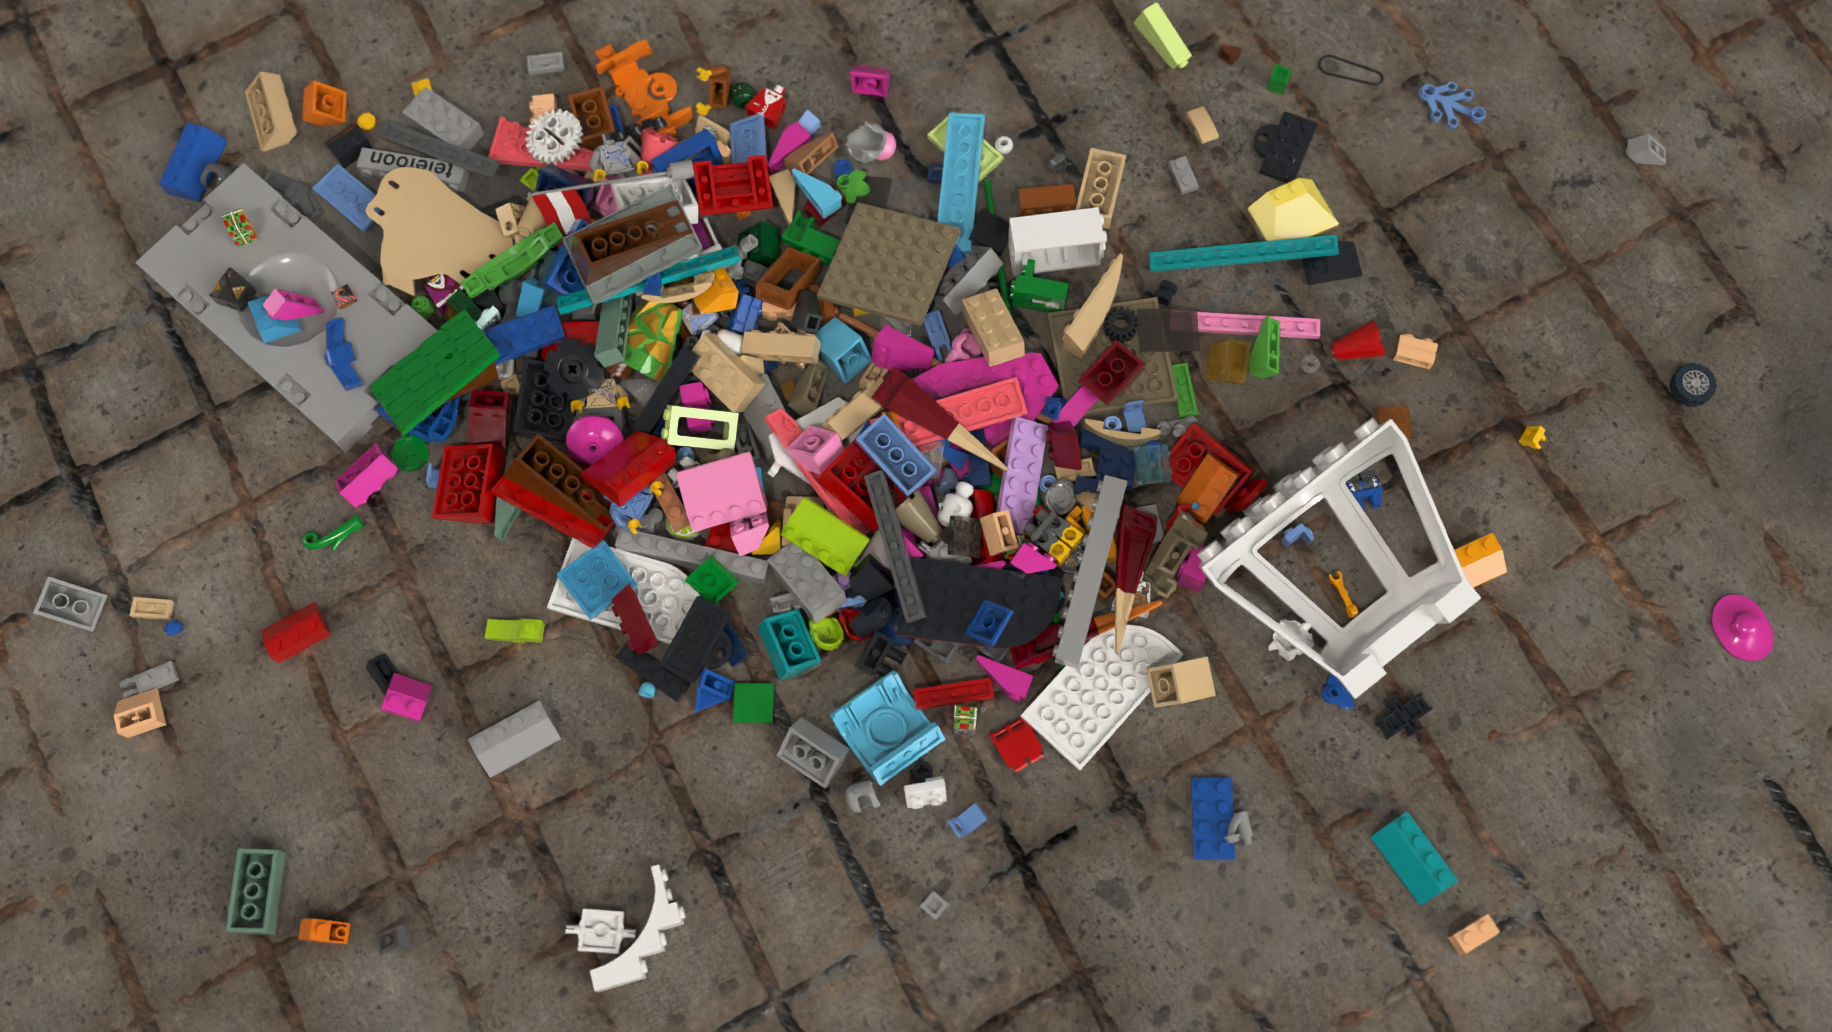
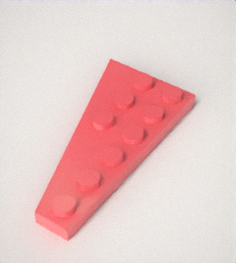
M500 116L488 158L494 159L503 165L544 167L547 165L546 162L542 164L539 160H535L526 147L528 142L525 138L529 137L526 132L532 129L520 126V123L515 121L513 123L507 121L506 118ZM557 140L561 145H565L560 140ZM579 146L580 149L573 150L575 155L569 154L570 160L565 157L563 158V163L558 160L554 166L561 169L592 171L589 163L594 151Z

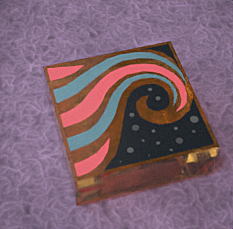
M348 284L331 292L341 310L357 302Z

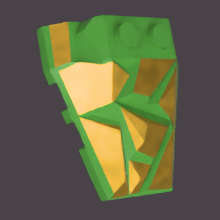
M644 300L630 315L625 360L622 363L661 382L673 363V351H676L677 347L675 344L676 336L680 331L684 310L671 303Z

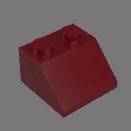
M1065 421L1047 425L1048 432H1045L1047 443H1050L1051 449H1048L1049 460H1053L1056 467L1082 470L1078 436L1071 422Z

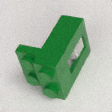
M1028 259L1027 266L1023 265L1022 274H1017L1016 281L1012 280L1010 299L1013 300V307L1046 313L1064 311L1069 283L1035 278V260Z

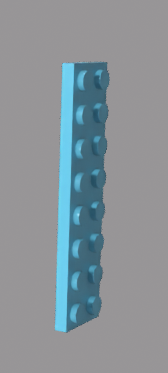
M949 113L937 222L960 228L961 232L956 244L962 253L971 254L973 242L968 240L975 223L985 114Z

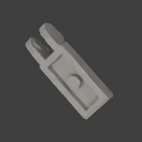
M169 661L137 674L133 678H127L119 682L121 688H127L135 684L137 686L136 689L123 693V698L125 699L154 688L159 689L178 681L179 678L174 662Z

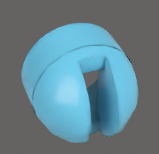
M644 682L640 686L638 694L642 697L653 698L655 687L650 682Z

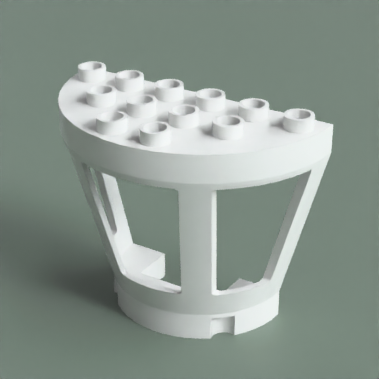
M1373 417L1353 431L1357 439L1346 446L1342 442L1334 447L1330 446L1314 457L1312 461L1316 467L1312 469L1310 466L1303 471H1297L1293 475L1290 473L1272 487L1276 493L1273 495L1268 494L1264 498L1259 497L1253 501L1245 511H1242L1245 514L1244 518L1234 520L1220 532L1225 539L1220 543L1217 540L1213 541L1197 554L1202 561L1199 568L1216 589L1335 676L1354 699L1387 674L1382 668L1385 664L1435 624L1451 623L1481 599L1465 578L1407 438L1392 419L1379 425ZM1390 454H1393L1438 559V562L1411 577H1408L1346 486V481ZM1321 499H1324L1386 590V594L1364 609L1343 628L1257 552L1269 539ZM1240 565L1244 566L1302 620L1310 622L1312 624L1311 628L1326 640V645L1318 654L1224 584L1228 577Z

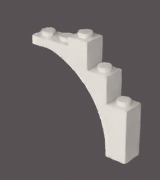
M659 864L651 866L656 886L655 899L644 930L633 945L621 956L604 966L590 970L594 991L601 992L645 979V973L648 972L646 961H642V958L665 951L664 946L667 945L665 934L661 933V931L684 924L683 918H686L684 907L680 906L677 902L670 903L673 900L671 889H667L665 882L668 881L666 869H662Z

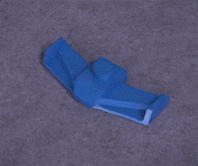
M337 318L328 321L326 325L327 351L325 353V360L345 391L364 384L350 364L356 358L351 343L349 341L344 343L345 322L343 318Z

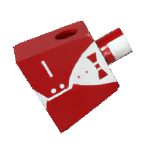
M776 85L773 91L762 88L746 105L747 116L750 117L760 113L764 116V125L777 130L787 106L786 100L783 97L785 89L779 85Z

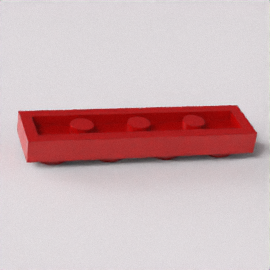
M991 678L913 689L916 710L994 699Z

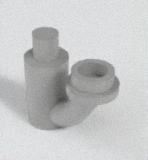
M1188 415L1183 419H1176L1170 422L1161 421L1158 423L1157 430H1161V435H1166L1174 428L1173 435L1175 437L1183 436L1193 423H1197V419L1193 415Z
M1240 812L1233 814L1228 836L1224 837L1227 840V844L1239 842V839H1242L1244 846L1252 845L1250 837L1253 834L1248 813Z

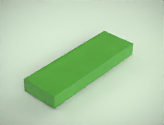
M1188 363L1171 365L1179 399L1176 402L1179 419H1183L1188 415L1198 417Z

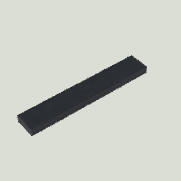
M683 346L625 439L636 431L652 434L663 417L667 405L672 403L680 390V386L684 384L700 359V355L689 347Z

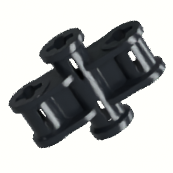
M1422 693L1417 694L1405 704L1400 700V695H1397L1385 704V707H1389L1392 712L1374 724L1379 726L1385 734L1386 740L1400 732L1403 728L1408 733V738L1423 729V726L1419 725L1416 720L1433 710L1432 706L1429 707L1422 698Z

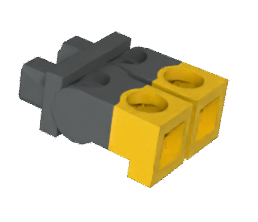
M1041 509L1035 518L1042 524L1037 528L1030 522L1025 527L1024 532L1030 538V543L1054 558V563L1060 567L1071 555V552L1081 543L1084 534L1057 516L1053 511L1049 513Z

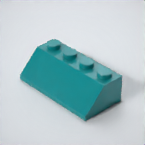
M1408 812L1370 837L1419 906L1458 881Z

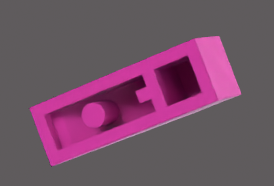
M797 121L794 124L788 125L785 131H783L767 165L770 175H774L785 166L784 159L795 149L812 141L811 135Z
M277 288L274 289L263 303L267 314L271 318L285 321L324 312L323 308L314 298Z
M977 655L976 663L1009 696L1010 700L1015 702L1025 701L1033 680L1032 675Z

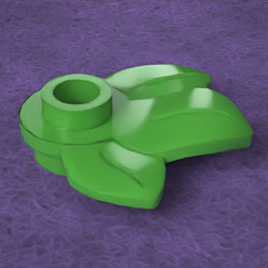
M855 170L849 175L842 174L838 177L836 186L841 191V194L845 196L846 202L854 204L857 196H865L870 192L868 184L863 181L866 172Z

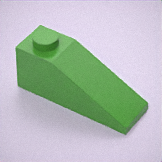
M1269 316L1265 317L1249 356V374L1259 379L1279 375L1280 322Z

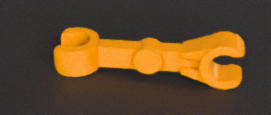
M1340 571L1336 572L1338 580L1333 579L1332 574H1329L1328 580L1338 590L1339 596L1346 606L1347 615L1349 618L1356 617L1358 609L1352 604L1348 592L1343 586L1342 573Z

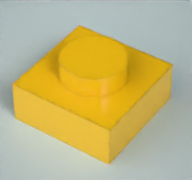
M428 78L411 83L415 97L424 87L433 91Z

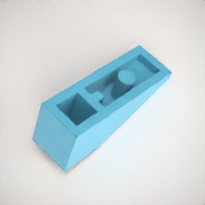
M795 168L792 170L793 180L823 219L842 208V197L837 190L834 191L830 185Z

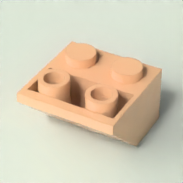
M157 688L117 702L114 719L118 734L130 738L166 725Z

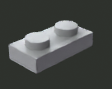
M562 52L527 56L529 75L564 71Z
M1186 156L1169 161L1168 166L1180 194L1183 195L1198 190L1199 185Z

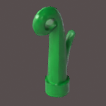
M355 514L348 518L347 522L319 539L314 531L305 533L302 537V544L309 550H316L334 543L331 550L335 551L345 538L365 526L360 517ZM313 537L312 543H309V538Z

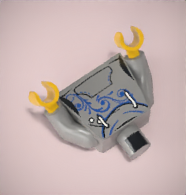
M613 133L602 134L604 145L596 147L589 163L594 174L593 181L597 182L598 178H601L602 182H604L605 176L631 172L635 170V167L639 175L642 174L641 169H645L648 172V164L645 161H641L638 155L624 141L615 143Z

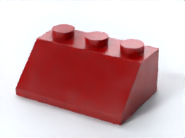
M316 602L262 629V640L270 658L277 663L331 636V632Z

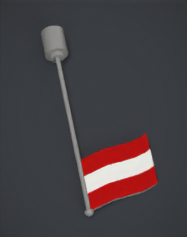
M692 159L670 163V167H667V171L535 193L530 191L527 196L535 201L543 215L546 226L548 227L555 222L563 236L566 237L575 220L583 219L592 224L587 208L577 193V189L668 175L673 181L695 178ZM563 241L557 244V246L561 247Z

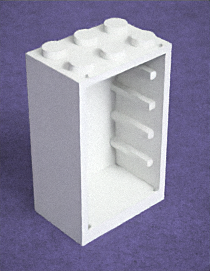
M1099 208L1010 218L1008 246L1013 276L1022 274L1023 265L1027 266L1028 259L1035 260L1034 273L1100 265L1101 258H1104L1107 235L1106 231L1102 230L1104 218L1103 214L1099 213Z

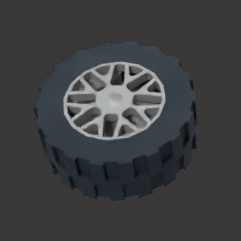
M1696 363L1684 365L1670 380L1669 388L1671 395L1681 405H1686L1687 407L1702 406L1715 394V389L1717 388V380L1713 372L1709 368Z

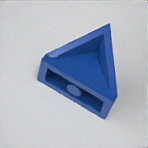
M703 669L697 687L695 712L730 700L735 681L710 670Z

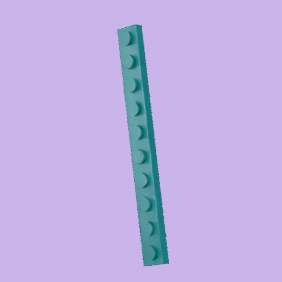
M1337 235L1149 252L1151 272L1338 255L1339 253Z
M737 245L674 264V266L661 271L662 285L741 262ZM647 278L602 302L625 297L635 292H642ZM585 289L556 298L560 314L570 313L574 310L593 305Z

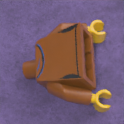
M724 64L714 65V67L708 68V71L699 67L697 72L700 75L696 77L703 81H707L709 78V102H707V105L699 102L696 105L698 109L696 112L705 116L709 109L713 110L717 107L726 109L730 96L729 92L732 88V68Z

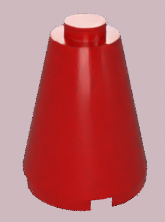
M1374 320L1369 321L1332 343L1333 347H1330L1332 357H1336L1339 361L1385 356L1384 346L1381 344V335Z

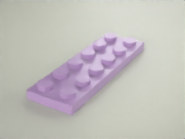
M1020 417L1012 419L1004 464L1009 470H1003L996 513L1008 510L1014 533L1021 536L1025 535V527L1030 522L1033 523L1034 514L1032 512L1036 505L1046 444L1045 432H1048V426Z

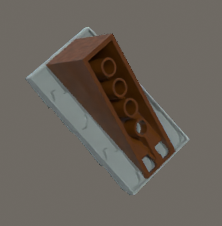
M671 183L564 237L562 240L593 305L674 266V264L702 251L703 248Z

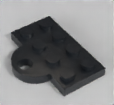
M1284 111L1279 125L1268 124L1260 127L1253 139V147L1256 153L1264 158L1259 174L1284 183L1295 180L1318 123ZM1265 136L1268 141L1262 142L1258 137Z
M697 596L659 665L692 683L696 682L704 666L707 668H719L725 665L733 653L732 641L724 632L732 613ZM719 648L727 650L725 657H717L716 652Z

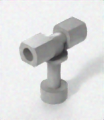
M749 234L740 241V245H737L741 262L731 265L728 271V275L734 280H739L743 277L742 260L747 258V252L758 245V239L753 235Z

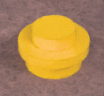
M364 113L359 116L357 123L361 129L369 131L375 127L376 119L372 114Z

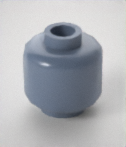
M946 467L940 468L933 476V482L938 494L945 496L949 493H956V485L959 483V479L955 470Z

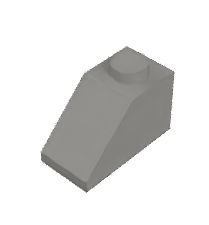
M1649 133L1628 140L1626 154L1634 162L1653 165L1666 164L1665 147Z

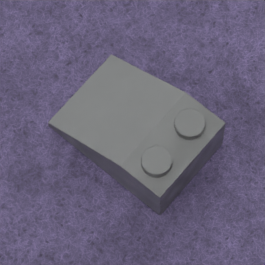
M48 576L33 614L93 632L108 595Z

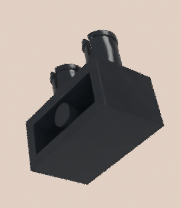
M875 631L871 634L854 667L870 676L879 674L884 677L894 670L883 664L884 657L887 656L901 665L904 661L902 658H905L907 653L893 647V640Z

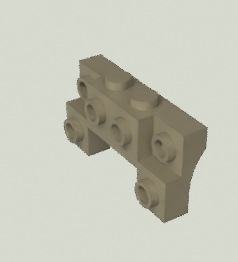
M1183 510L1177 516L1144 570L1143 578L1153 586L1157 594L1167 599L1176 589L1178 582L1174 574L1191 547L1198 550L1200 545L1206 541L1208 534L1203 525L1197 523L1191 514Z

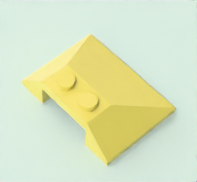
M1298 178L1268 191L1247 209L1266 241L1313 237L1339 224L1312 179Z

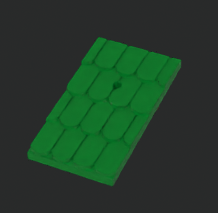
M465 309L440 326V330L424 340L413 352L394 364L391 370L374 381L370 387L372 394L402 436L406 435L443 403L499 379L495 360L500 357L499 352Z

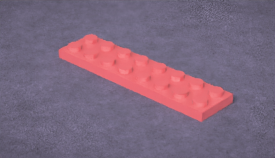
M1017 377L936 400L968 432L1028 415ZM897 415L900 431L915 447L944 439ZM878 418L869 420L870 424L872 425Z

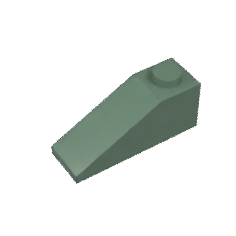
M497 497L494 536L502 543L521 509Z

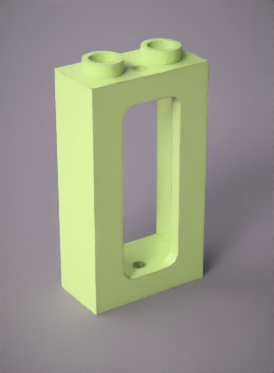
M667 405V409L664 410L663 418L666 421L665 428L662 429L661 438L667 443L720 450L730 448L734 451L738 413ZM680 417L725 421L723 440L679 436L677 434L678 419Z

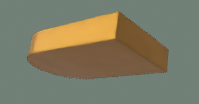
M793 380L780 384L787 402H789L791 393L795 388Z

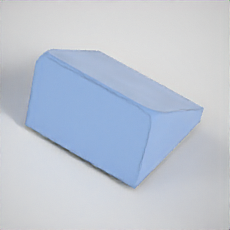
M809 110L798 121L810 135L821 127L820 120Z

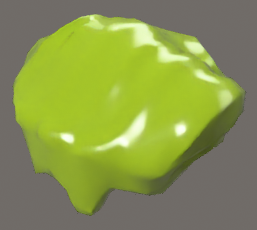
M825 617L817 624L812 619L809 620L810 635L818 647L826 651H833L839 648L844 640L843 626L836 618Z

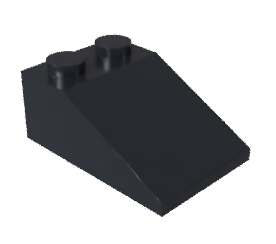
M1338 241V255L1301 258L1307 284L1313 285L1362 277L1363 274L1354 242Z

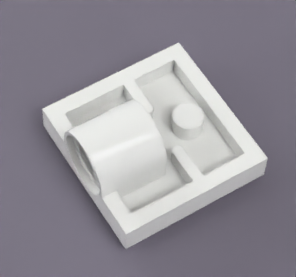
M943 776L926 778L923 783L904 786L907 808L919 809L923 805L932 804L936 806L947 801Z

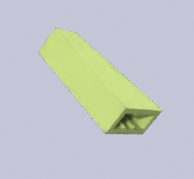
M1156 2L1143 10L1135 20V26L1172 70L1177 67L1179 69L1185 67L1192 55L1159 4Z

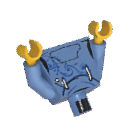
M655 481L649 484L621 507L604 495V499L612 502L609 513L616 526L625 530H631L632 534H636V527H642L640 520L651 504L652 494L655 493L656 496L662 494L659 488H664L662 483Z

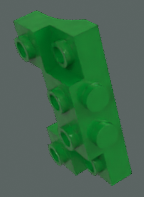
M798 211L790 226L781 237L782 243L820 258L821 265L830 266L840 240L812 229L815 225V218H805L802 216V212Z

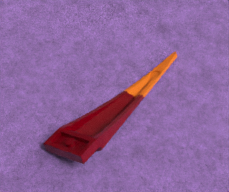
M1158 600L1131 608L1128 621L1161 606L1162 601ZM1115 612L1091 618L1085 641L1115 628ZM1065 623L1048 625L1032 641L1018 647L1009 648L1016 669L1019 670L1034 663L1040 664L1054 657L1052 654L1055 644L1059 645L1061 638L1057 637L1059 628L1064 626Z

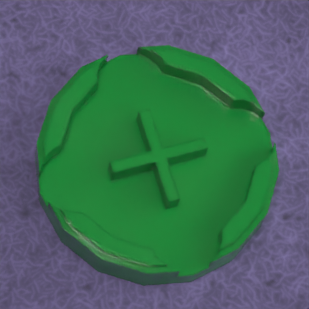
M413 435L399 438L394 443L393 449H391V459L396 463L398 469L405 472H414L421 469L427 463L430 455L429 447L425 441Z

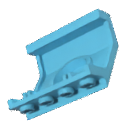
M895 670L885 675L829 715L841 737L865 770L880 786L945 740L939 726L935 722L930 723L921 710H916L914 700L905 689Z

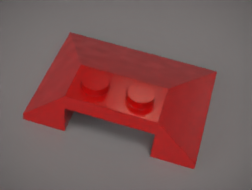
M766 155L747 157V162L712 166L711 161L693 163L700 216L773 208Z

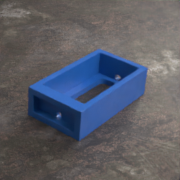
M705 128L652 159L653 168L651 170L653 173L664 172L667 170V167H670V163L684 161L704 148L705 150L688 160L692 159V163L711 161L712 166L721 164L723 160L715 138Z

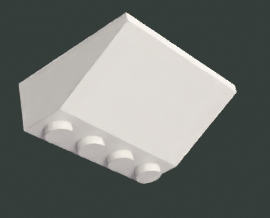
M668 176L612 183V190L618 210L671 183L690 223H698V204L686 179L673 181Z

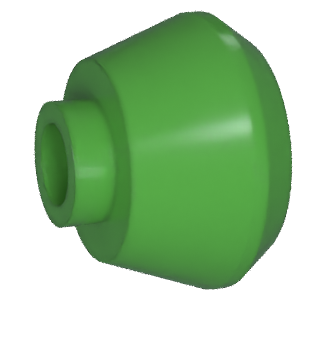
M417 296L411 302L410 307L425 320L430 318L435 312V303L428 297Z

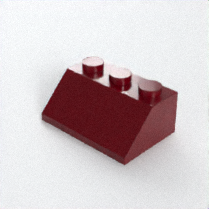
M630 584L625 586L612 599L614 606L611 608L615 617L619 616L622 623H619L623 634L627 633L630 640H627L631 651L635 650L640 655L660 644Z

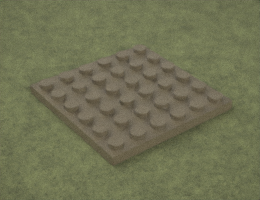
M858 202L817 293V297L824 301L922 326L960 235V228Z
M1157 297L1112 303L1110 308L1112 311L1115 307L1120 310V307H1123V310L1129 308L1130 313L1133 311L1135 313L1134 316L1137 315L1138 327L1135 336L1131 337L1130 341L1127 342L1125 340V343L1121 344L1145 363L1144 371L1108 405H1105L1098 399L1084 416L1122 411L1125 403L1139 400L1144 401L1143 407L1176 403L1179 399ZM1077 309L1047 313L1062 398L1067 399V402L1082 386L1078 380L1115 341V339L1109 340L1110 336L1106 337L1103 330L1104 326H1102L1082 359L1063 349V331L1068 323L1072 324L1074 320L1073 315ZM1121 319L1113 323L1114 327L1120 331L1128 327L1127 322Z

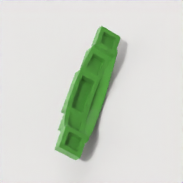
M554 222L502 252L472 272L471 276L461 281V284L472 299L487 289L489 291L493 290L505 281L509 283L538 265V260L551 253V248L562 242L564 236Z

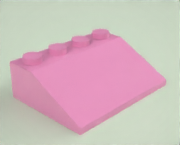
M750 451L676 472L685 510L693 532L767 511L768 502Z

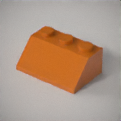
M1208 453L1176 502L1179 504L1197 502L1199 509H1191L1187 512L1206 524L1229 493L1240 474Z

